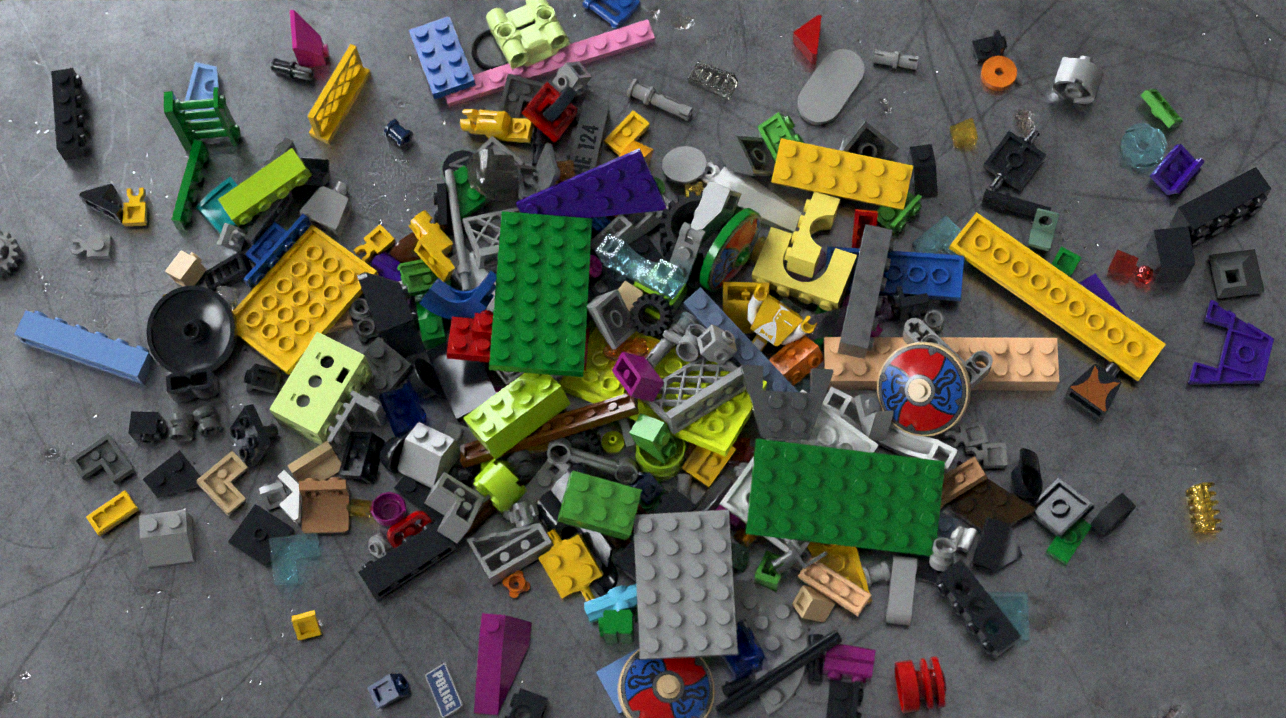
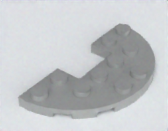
M733 580L736 625L743 621L746 622L766 659L762 664L746 671V674L754 682L807 648L806 636L797 614L780 595L754 582ZM806 665L758 695L768 716L779 710L790 700L801 683Z

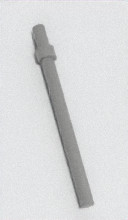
M448 169L445 171L458 258L457 274L461 278L462 291H470L471 283L469 276H471V268L467 264L454 171Z

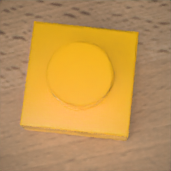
M315 610L292 616V624L298 640L321 635V628Z

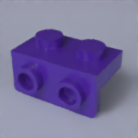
M1177 144L1149 177L1166 195L1180 194L1187 188V182L1200 173V167L1205 161L1202 158L1195 159L1182 144Z

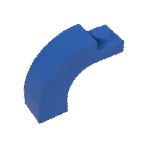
M490 271L480 285L470 291L456 290L438 278L427 291L420 305L432 313L447 319H452V317H475V313L484 311L494 297L492 293L496 288L494 284L497 279L496 274Z

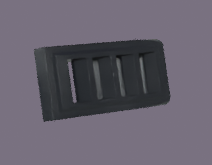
M238 252L205 271L203 277L208 289L218 291L244 280V277L252 270L249 259L241 252ZM223 271H224L225 276H226L225 278H223L222 273H221V272H223ZM215 274L218 279V282L216 283L213 279V275Z

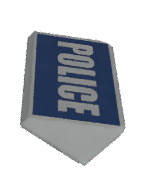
M446 663L425 674L442 718H447L465 710Z

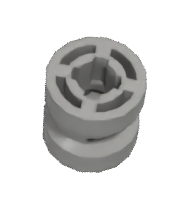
M948 538L936 539L932 549L934 553L930 556L929 563L934 569L945 571L954 563L953 557L956 555L957 545Z

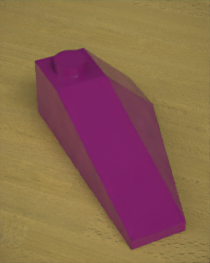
M482 613L474 714L499 715L510 691L511 684L520 669L521 662L530 647L532 622L508 615Z

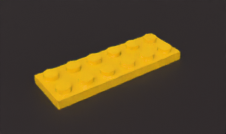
M781 138L771 183L903 211L913 165Z

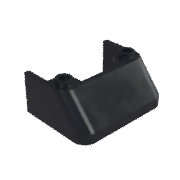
M368 272L357 275L378 334H381L383 341L405 359L426 352L416 326L419 323L416 310L411 311L407 302L410 295L406 285L401 286L400 282Z

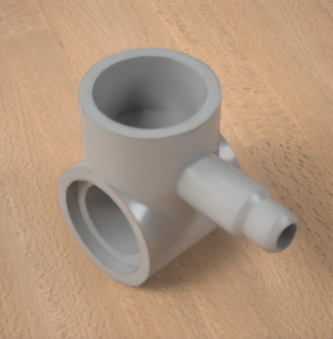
M690 324L683 337L668 330L664 331L663 337L678 344L676 352L682 360L692 362L701 355L697 338L707 328L700 324Z

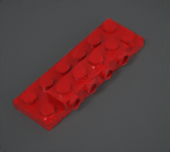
M484 310L481 313H475L474 318L452 317L447 359L479 362L490 361L493 312ZM586 328L584 371H586L590 328Z

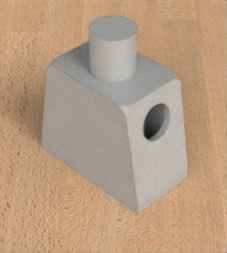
M338 181L333 190L321 186L299 212L300 215L305 214L311 223L310 225L313 224L315 227L340 238L352 209L349 198L345 196L350 189L349 186Z

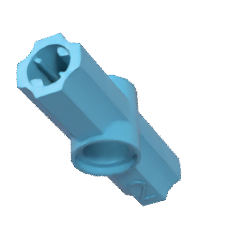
M637 585L618 586L610 589L606 595L584 602L585 612L591 623L598 621L599 617H603L605 610H616L617 612L619 610L634 611V607L638 606Z

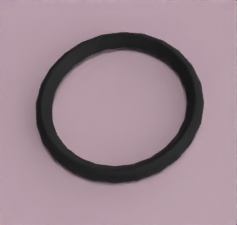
M490 29L480 33L474 39L471 48L472 57L480 67L490 70L509 64L506 61L500 65L490 66L478 59L476 46L481 38L492 34Z

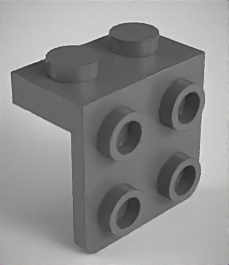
M550 143L545 144L536 166L515 164L512 170L519 200L554 186L560 178V168L557 167L556 152L553 151L552 144Z

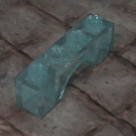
M609 233L595 250L603 266L668 298L674 299L686 283L678 266L663 259H660L658 263L651 262L636 253L625 241Z

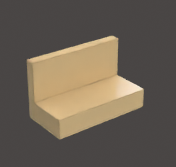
M325 441L287 466L299 483V481H305L307 478H318L319 481L329 480V478L339 474L341 462L328 441Z

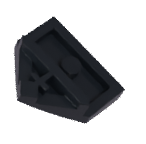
M986 517L972 563L997 570L1021 557L1022 552L1009 524Z

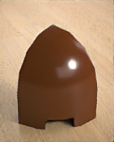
M411 232L398 241L392 248L390 255L400 263L420 260L421 258L414 251L418 243L415 234Z

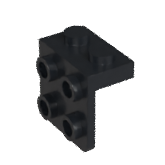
M446 183L437 184V192H433L434 205H438V212L434 213V223H437L446 235H454ZM485 205L468 217L485 214ZM461 221L463 234H467ZM479 224L470 225L471 229L481 232L484 227Z

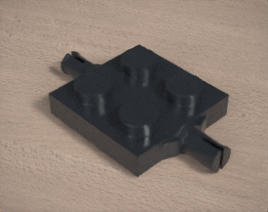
M1032 129L1026 138L1018 137L1010 131L1007 132L983 165V168L996 176V179L990 185L992 190L994 188V191L997 192L1004 182L1012 185L1019 191L1022 190L1046 157V154L1037 149L1033 144L1040 135L1038 131Z

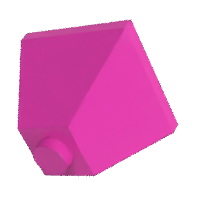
M294 9L290 10L292 48L299 65L309 68L326 66V57H329L328 44L323 43L321 36Z

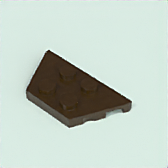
M958 461L956 467L963 463L961 461ZM988 478L951 501L950 508L953 514L981 532L986 517L1012 526L1018 520L1028 515L1031 516L1036 511L1034 507Z

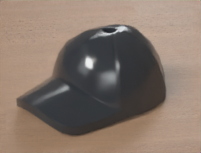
M411 431L403 437L390 438L380 450V461L391 473H399L397 468L404 441Z
M1026 448L1020 449L1019 465L1011 472L1013 490L1023 498H1037L1043 490L1038 456L1035 452Z

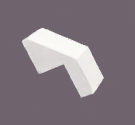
M283 470L277 477L292 493L279 505L298 526H301L302 496L299 492V484Z

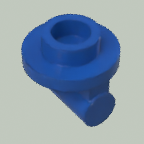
M604 216L590 218L592 219L591 233L599 234L611 222Z

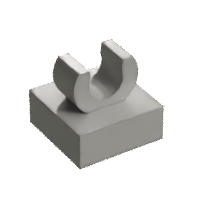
M224 223L217 244L240 252L246 230Z
M279 480L270 485L266 483L263 487L259 488L267 510L279 507V504L288 497L282 481Z

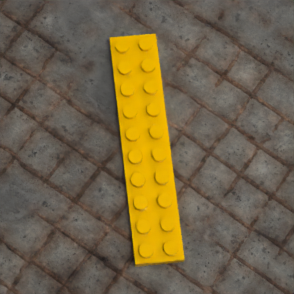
M977 212L950 244L949 249L954 253L964 256V260L1109 362L1116 363L1122 371L1137 381L1141 379L1166 345Z

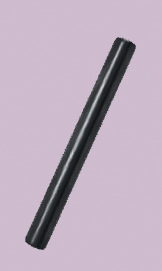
M833 630L715 707L717 713L721 718L731 714L841 643L842 637L838 631Z

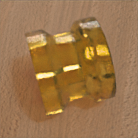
M698 181L696 184L684 183L686 198L689 197V192L695 191V196H701V191L704 190L702 181Z

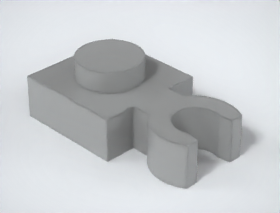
M111 235L88 236V242H84L79 238L72 241L75 246H81L79 250H72L71 253L75 257H82L87 254L89 260L111 259L113 242Z
M982 420L960 425L958 428L959 433L947 431L944 434V439L953 438L955 440V443L948 444L955 449L960 444H963L966 450L967 447L976 448L980 447L983 443H988Z
M983 443L981 450L975 447H967L965 450V454L971 453L978 462H983V469L1007 468L1006 443Z

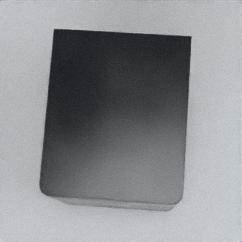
M1188 226L1154 230L1146 246L1153 282L1158 284L1186 281L1195 265Z

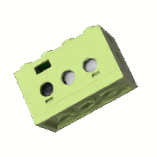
M316 332L269 409L278 424L319 445L328 441L327 439L330 435L328 429L330 426L335 427L338 423L335 418L337 414L343 415L345 411L343 404L351 402L352 397L350 393L352 390L360 394V389L364 384L368 383L372 376V370L365 355Z

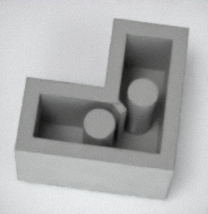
M444 472L432 487L425 504L444 515L437 531L458 543L470 529L484 496Z

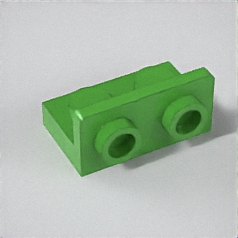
M779 112L757 126L775 162L781 138L804 143L801 136L796 134L793 129L795 127L793 120Z
M908 192L903 211L881 206L877 210V225L881 228L891 229V236L897 231L901 232L908 223L907 219L911 215L916 216L921 210L922 196L918 194L915 197Z

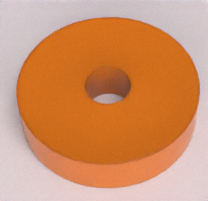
M993 56L987 59L981 70L982 82L987 88L994 91L1009 89L1014 84L1017 76L1016 65L1012 60L1004 56ZM995 72H1001L1002 75H997Z

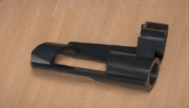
M580 462L570 468L554 484L551 490L539 498L536 503L539 513L537 516L548 531L555 528L561 540L570 539L577 532L586 540L602 561L601 570L603 576L592 581L590 584L601 597L608 594L610 589L615 588L618 580L617 568L611 561L613 548L601 533L557 521L571 472L576 471L593 476L585 465Z

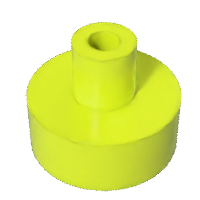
M609 431L602 437V449L606 454L615 456L624 450L625 441L621 433Z

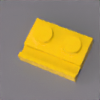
M697 445L681 469L709 488L732 457L736 448L732 446L725 457Z

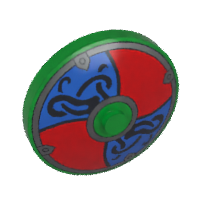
M751 208L743 209L721 230L702 265L700 273L701 286L711 292L723 288V282H730L748 261L761 229L762 218L758 212Z

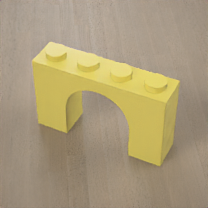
M771 227L752 272V282L769 283V289L775 290L781 296L788 297L790 295L796 297L802 303H814L823 310L838 312L856 268L857 255L835 248L828 268L820 278L811 282H800L791 278L784 269L786 262L784 260L787 248L792 247L791 239L793 234Z

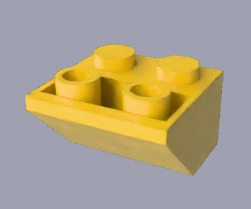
M723 282V312L744 334L755 333L750 329L751 324L747 319L748 304L754 295L756 286L761 284L759 290L765 292L769 288V283Z

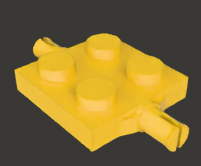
M555 528L547 532L546 534L552 541L553 546L549 551L539 556L538 559L561 598L573 592L581 591L586 601L595 599L596 597H594L589 585L592 581L603 576V572L581 534L579 533L570 539L561 540Z

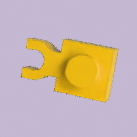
M127 188L129 202L123 203V225L125 227L147 226L148 205L146 202H143L146 196L145 189L139 188V194L133 196V190Z
M379 224L363 238L366 244L356 247L353 251L356 256L365 252L366 255L361 259L368 263L374 253L377 255L381 254L395 244L396 241Z

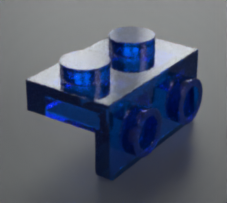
M406 382L401 389L381 393L378 397L395 437L407 434L418 422L426 423L425 410L421 408L418 402V395L410 382Z
M743 621L737 623L738 655L723 656L735 680L762 671L763 660L765 659L762 648L754 642L752 630L749 627L746 628Z

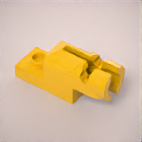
M463 109L462 113L467 115L468 119H460V126L465 132L485 134L488 139L493 136L498 141L526 143L531 141L534 124L528 119L511 118L506 111Z
M424 210L417 214L410 221L411 224L408 225L418 239L414 251L439 279L446 282L451 278L455 269L452 261L446 257L453 243L437 223H430L433 218Z

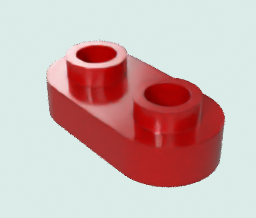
M415 511L391 526L387 532V539L391 546L396 548L402 544L406 537L417 535L426 524L432 521L427 513ZM418 519H421L419 524H415ZM401 532L400 536L395 537L396 533Z

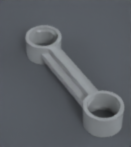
M559 438L549 442L547 456L555 464H564L567 461L582 462L585 466L614 474L616 480L625 485L634 483L638 477L639 467L632 458L625 457L616 461L571 447V443L566 438ZM561 445L567 449V454L557 456L551 451V448ZM630 466L635 470V473L631 476H624L619 473V468Z

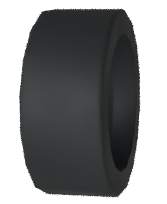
M1121 493L1092 520L1091 526L1102 537H1106L1133 512L1136 505Z

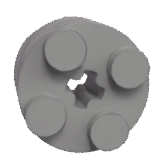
M1081 56L1080 59L1063 57L1054 80L1053 91L1065 100L1067 96L1074 98L1073 102L1077 104L1092 103L1097 96L1104 71L1093 64V59L1090 57Z

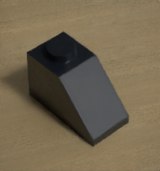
M932 144L910 147L908 163L913 165L911 178L915 197L918 194L922 198L937 196L936 162Z

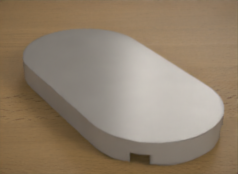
M838 49L824 57L798 96V110L806 122L813 125L828 124L838 117L864 77V63L858 54L851 50Z

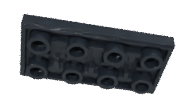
M447 341L426 353L454 415L460 423L464 421L463 417L495 395L496 391L482 362L447 359Z

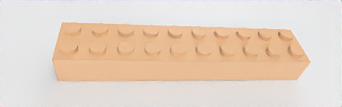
M824 337L823 369H833V375L827 390H830L831 387L837 390H877L878 375L886 359L894 351L908 344L903 340V337H873L872 351H867L865 359L838 353L841 337ZM940 337L964 361H967L977 351H986L991 355L993 362L989 374L972 390L1056 391L1059 384L1057 338ZM982 361L975 362L979 368L986 367V364Z

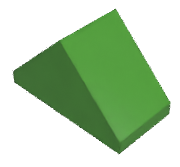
M766 551L755 573L754 583L765 586L777 593L783 573L779 575L776 569L784 565V563L774 567L772 561L778 559L781 555Z

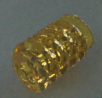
M1214 482L1195 484L1185 491L1186 496L1189 497L1187 504L1190 506L1189 514L1192 515L1190 520L1194 525L1192 531L1195 534L1212 535L1223 530V528L1216 527L1217 524L1222 522V519L1214 518L1215 515L1220 514V510L1212 509L1213 506L1218 505L1217 500H1211L1217 493L1209 491L1210 488L1215 486Z

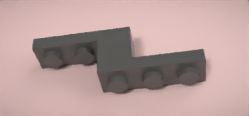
M285 137L283 142L276 146L272 157L264 162L262 168L291 148L296 152L297 149L294 142ZM291 191L286 197L273 202L266 211L259 212L256 222L248 227L244 238L250 247L256 243L274 222H277L294 198Z

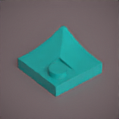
M231 176L213 189L196 206L198 212L219 234H221L224 223L238 227L218 200L238 186Z

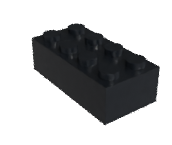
M1257 167L1178 207L1170 227L1188 226L1191 243L1193 246L1204 240L1205 236L1209 234L1216 235L1221 232L1224 226L1237 224L1243 219V216L1258 213L1262 209L1263 203L1268 199L1267 196L1271 191V187Z

